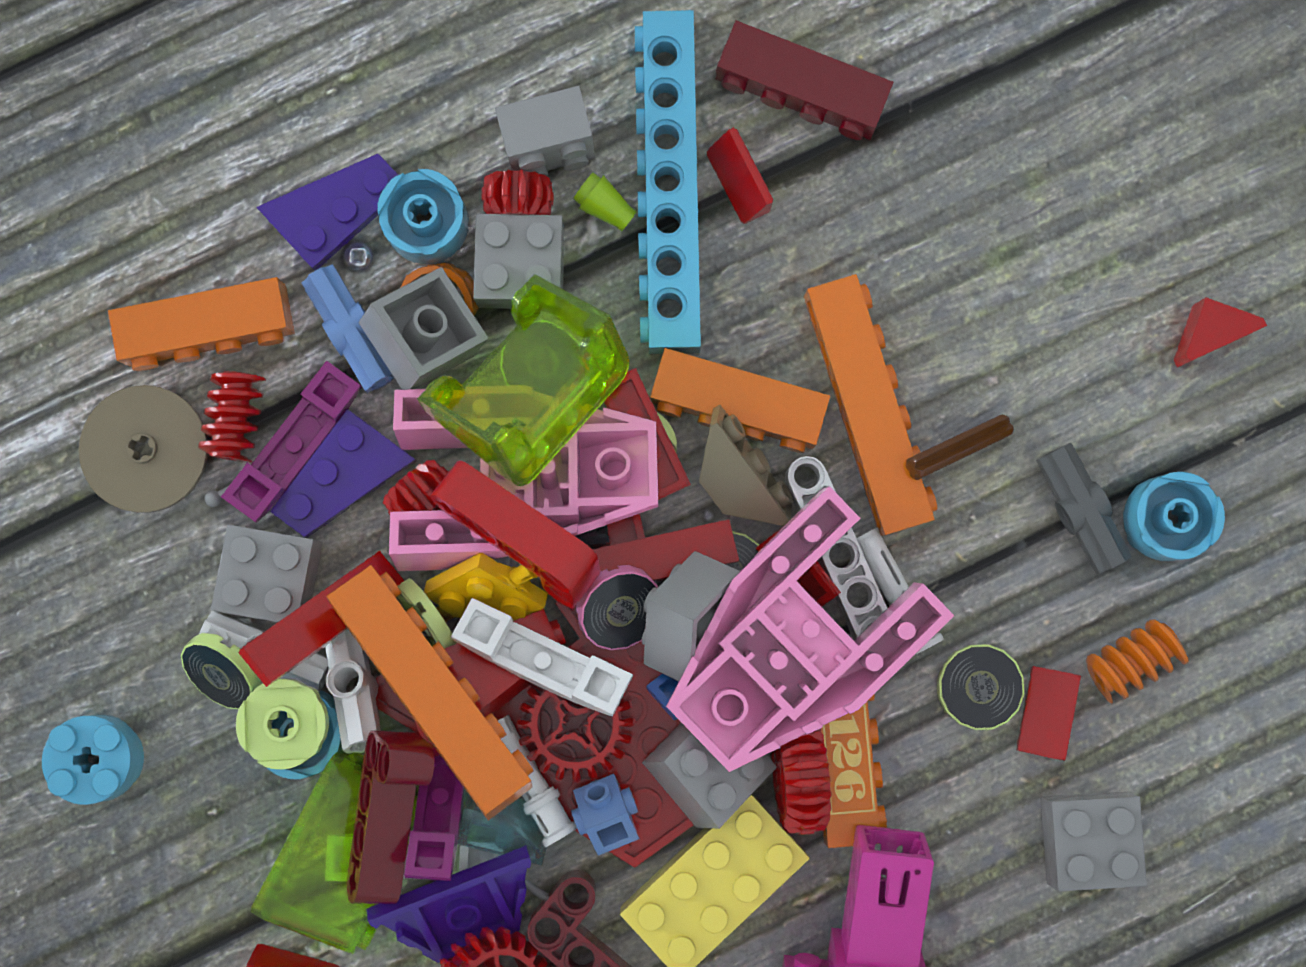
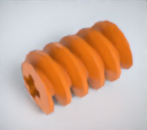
M1155 619L1149 620L1145 625L1146 631L1141 628H1135L1131 631V640L1125 636L1119 637L1116 640V648L1111 645L1102 647L1101 657L1096 654L1087 656L1086 663L1089 674L1109 703L1113 704L1111 696L1113 691L1117 692L1124 699L1129 697L1126 684L1129 682L1138 690L1144 689L1141 679L1142 674L1147 675L1154 682L1158 681L1159 677L1156 670L1158 665L1168 673L1173 672L1174 668L1170 658L1175 657L1184 665L1189 663L1183 645L1174 631L1165 623H1160Z

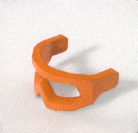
M442 262L420 267L407 274L401 285L403 287L442 267L447 276L459 287L464 296V302L472 314L475 315L479 309L473 299V278L467 271L457 268L452 263Z

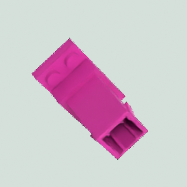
M857 825L842 929L831 927L827 960L820 959L818 956L810 953H798L795 956L784 955L782 967H926L921 948L934 861L925 834L917 831ZM877 843L881 844L880 851L875 850ZM898 846H902L901 853H896Z

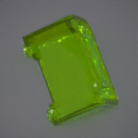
M536 274L513 296L511 313L517 326L462 385L451 376L439 377L431 382L426 390L417 398L428 415L516 486L527 485L537 477L619 386L627 374L630 362L628 353L609 314Z
M341 750L336 752L325 766L264 881L250 913L275 925L354 954L358 948L365 951L377 931L376 928L369 924L366 908L376 904H352L347 896V874L364 756L359 753L348 754ZM416 785L410 831H413L419 785Z

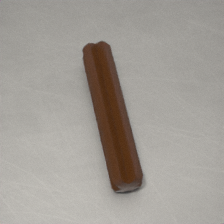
M1001 414L908 458L906 468L913 479L919 480L1012 435L1014 426L1010 423L1007 415Z

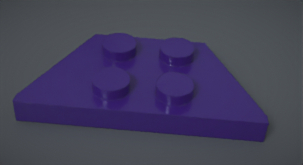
M525 845L452 874L451 881L437 880L400 895L396 904H376L366 908L368 922L376 929L380 925L396 932L397 941L408 947L420 949L424 956L437 963L440 962V959H449L456 955L451 950V944L456 943L462 948L466 946L465 933H472L479 939L482 927L490 928L494 934L498 927L507 928L511 934L520 931L522 919L520 907L525 902L527 890L525 884L527 868L531 867L529 850Z

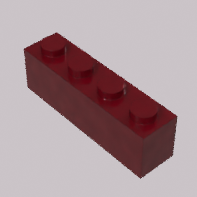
M735 20L718 62L715 78L721 81V85L725 89L733 93L744 94L746 91L760 97V101L769 107L783 109L785 106L800 112L799 116L807 122L817 125L825 122L836 126L842 135L854 140H861L862 137L871 139L894 83L891 80Z

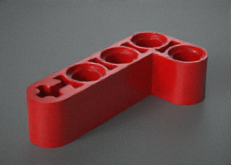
M457 461L430 494L432 501L445 513L540 577L543 589L556 601L570 609H574L601 573L598 556L587 544L466 462Z

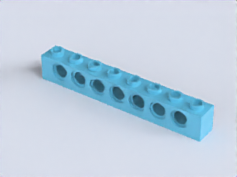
M694 10L643 11V26H635V52H644V67H635L636 93H644L645 108L636 109L637 134H645V150H637V176H646V191L638 192V217H647V233H638L639 259H647L648 275H639L640 301H648V317H640V343H649V354H663L664 348L681 353H700ZM667 52L672 54L676 60L669 66H661L654 61V57L659 53ZM669 93L676 98L677 102L671 107L663 108L658 106L654 99L659 94ZM662 134H670L677 139L678 143L671 149H662L656 145L655 140ZM663 175H671L677 179L679 185L672 191H663L656 186L655 182ZM664 216H671L679 222L680 226L673 233H663L657 228V221ZM670 257L676 259L681 266L680 270L671 276L660 273L657 269V264L663 258ZM673 299L681 305L682 310L676 317L666 318L658 312L657 307L663 300Z

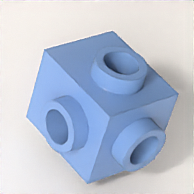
M614 774L573 790L578 808L571 810L574 822L580 835L588 834L598 856L639 839L631 816L639 812L629 787L621 790Z

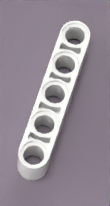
M800 457L786 471L785 484L792 493L797 512L823 488L830 486L835 491L824 465L814 457ZM806 466L813 469L817 478L814 487L806 489L797 485L794 473L798 467ZM851 527L835 543L842 544L849 549L851 554L849 564L844 568L834 566L829 558L830 549L818 560L821 567L841 592L835 599L855 640L866 630L867 626L873 623L887 609V606ZM854 583L863 585L868 592V600L860 608L852 606L847 599V590Z

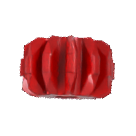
M508 169L507 171H495L484 177V186L481 188V201H483V211L485 214L551 215L554 192H552V182L545 174H538L536 171L527 172L524 170L513 171Z
M427 460L423 464H419L412 471H409L407 475L398 480L395 486L389 489L384 497L383 504L388 509V514L390 515V512L442 510L432 501L430 494L448 474V471L435 460Z

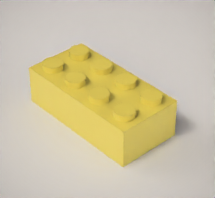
M751 794L720 829L703 828L621 905L620 915L667 967H696L810 858L806 851L784 830L782 825L761 802Z

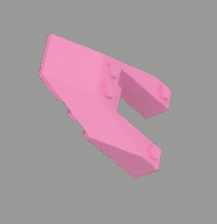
M527 386L394 390L393 431L401 450L480 448V472L574 536L658 507L657 435L655 421L604 407L602 411L577 404L575 399L560 396V399L536 393L533 392V388ZM443 510L390 512L389 555L397 571L449 569L479 553H484L492 559L508 557V555L449 516Z
M830 486L818 492L731 580L695 650V655L689 661L666 705L729 772L780 748V746L804 734L812 733L833 720L859 710L954 617L950 610L923 583L914 582L858 638L853 640L805 591L797 580L861 519Z

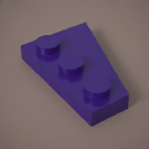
M375 154L256 208L311 268L316 271L378 216L379 197L385 186L398 174L379 154Z
M347 409L270 512L303 537L308 538L348 510L351 505L371 491L374 492L401 470L407 469L417 460Z

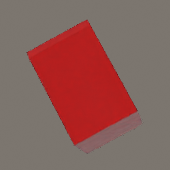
M1205 297L1192 306L1174 357V362L1178 368L1266 327L1267 324L1262 317Z

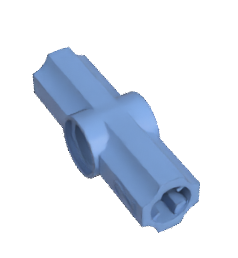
M332 264L327 267H321L309 274L301 282L305 288L304 290L324 321L321 324L338 353L341 356H345L365 392L369 393L390 383L394 376L358 323L365 310L359 302H355L335 266Z

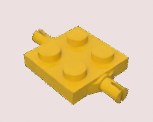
M484 553L476 554L427 580L424 588V593L427 597L439 605L436 609L445 622L455 617L461 618L472 598L511 616L514 621L545 608L548 595L547 592L529 581L538 576L524 566L510 567L493 560Z

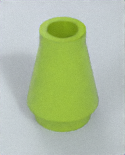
M594 172L590 174L573 197V200L580 204L578 209L615 226L621 232L637 213L604 175L600 178Z

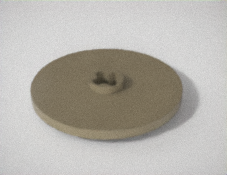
M148 385L121 389L102 400L90 413L83 426L79 440V460L82 472L94 492L104 501L119 509L137 513H150L167 509L188 496L204 473L208 453L198 448L199 442L208 440L207 434L201 431V426L204 424L197 411L185 399L167 389ZM147 438H149L148 446L153 448L151 456L143 455L138 460L140 453L135 450V445L137 442L145 443Z

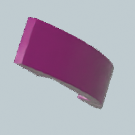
M326 361L302 391L301 396L303 398L252 464L246 463L221 495V498L257 523L278 502L345 411L349 409L362 386Z
M441 755L434 758V772L428 786L419 785L413 831H410L405 878L451 881L459 838L465 788Z

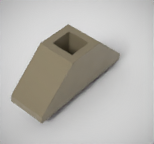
M718 405L713 408L699 483L725 515L781 526L786 525L791 520L792 503H794L790 489L782 480L776 481L769 471L770 466L763 452L759 448L753 449L745 439V430L738 418L733 414L728 416L723 407Z

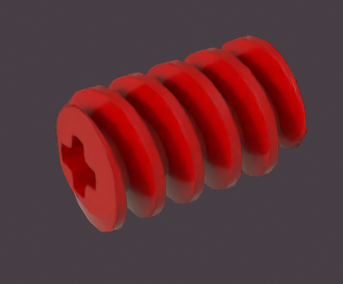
M235 371L211 374L210 381L221 387V389L207 392V398L217 403L218 406L204 409V414L213 419L215 423L201 426V431L212 437V440L199 442L198 448L212 457L252 463V460L241 454V450L255 448V443L244 438V433L258 430L256 425L247 421V417L260 415L261 410L249 403L252 399L263 398L264 393L252 386L253 383L266 381V378Z

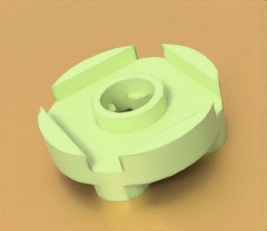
M278 679L268 687L262 683L243 701L236 717V733L240 745L245 752L248 751L254 759L258 760L259 764L270 769H289L305 763L319 753L329 728L327 708L319 692L315 688L295 679ZM280 711H286L287 717L294 720V727L288 729V736L285 737L280 735L279 729L272 728L271 725L272 720L279 718Z

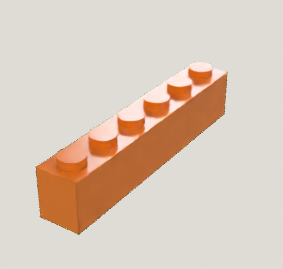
M857 274L808 288L804 295L805 303L876 527H878L881 536H885L935 520L933 512L937 511L938 508L932 488L930 486L924 487L922 478L919 480L913 479L906 468L907 459L921 452L917 445L911 447L906 431L911 429L910 417L905 405L898 406L894 393V390L898 389L897 376L891 364L885 365L881 349L886 347L885 339L880 325L872 324L868 309L872 308L873 304L867 285H860Z
M370 565L326 597L348 630L489 821L533 788L532 781L528 775L534 772V770L519 749L511 754L501 739L507 734L494 715L490 713L484 717L474 703L480 697L468 680L463 677L457 681L448 667L454 663L442 645L437 642L431 646L422 632L427 629V626L416 610L411 607L405 611L396 597L402 593L390 575L385 572L379 576L372 565Z

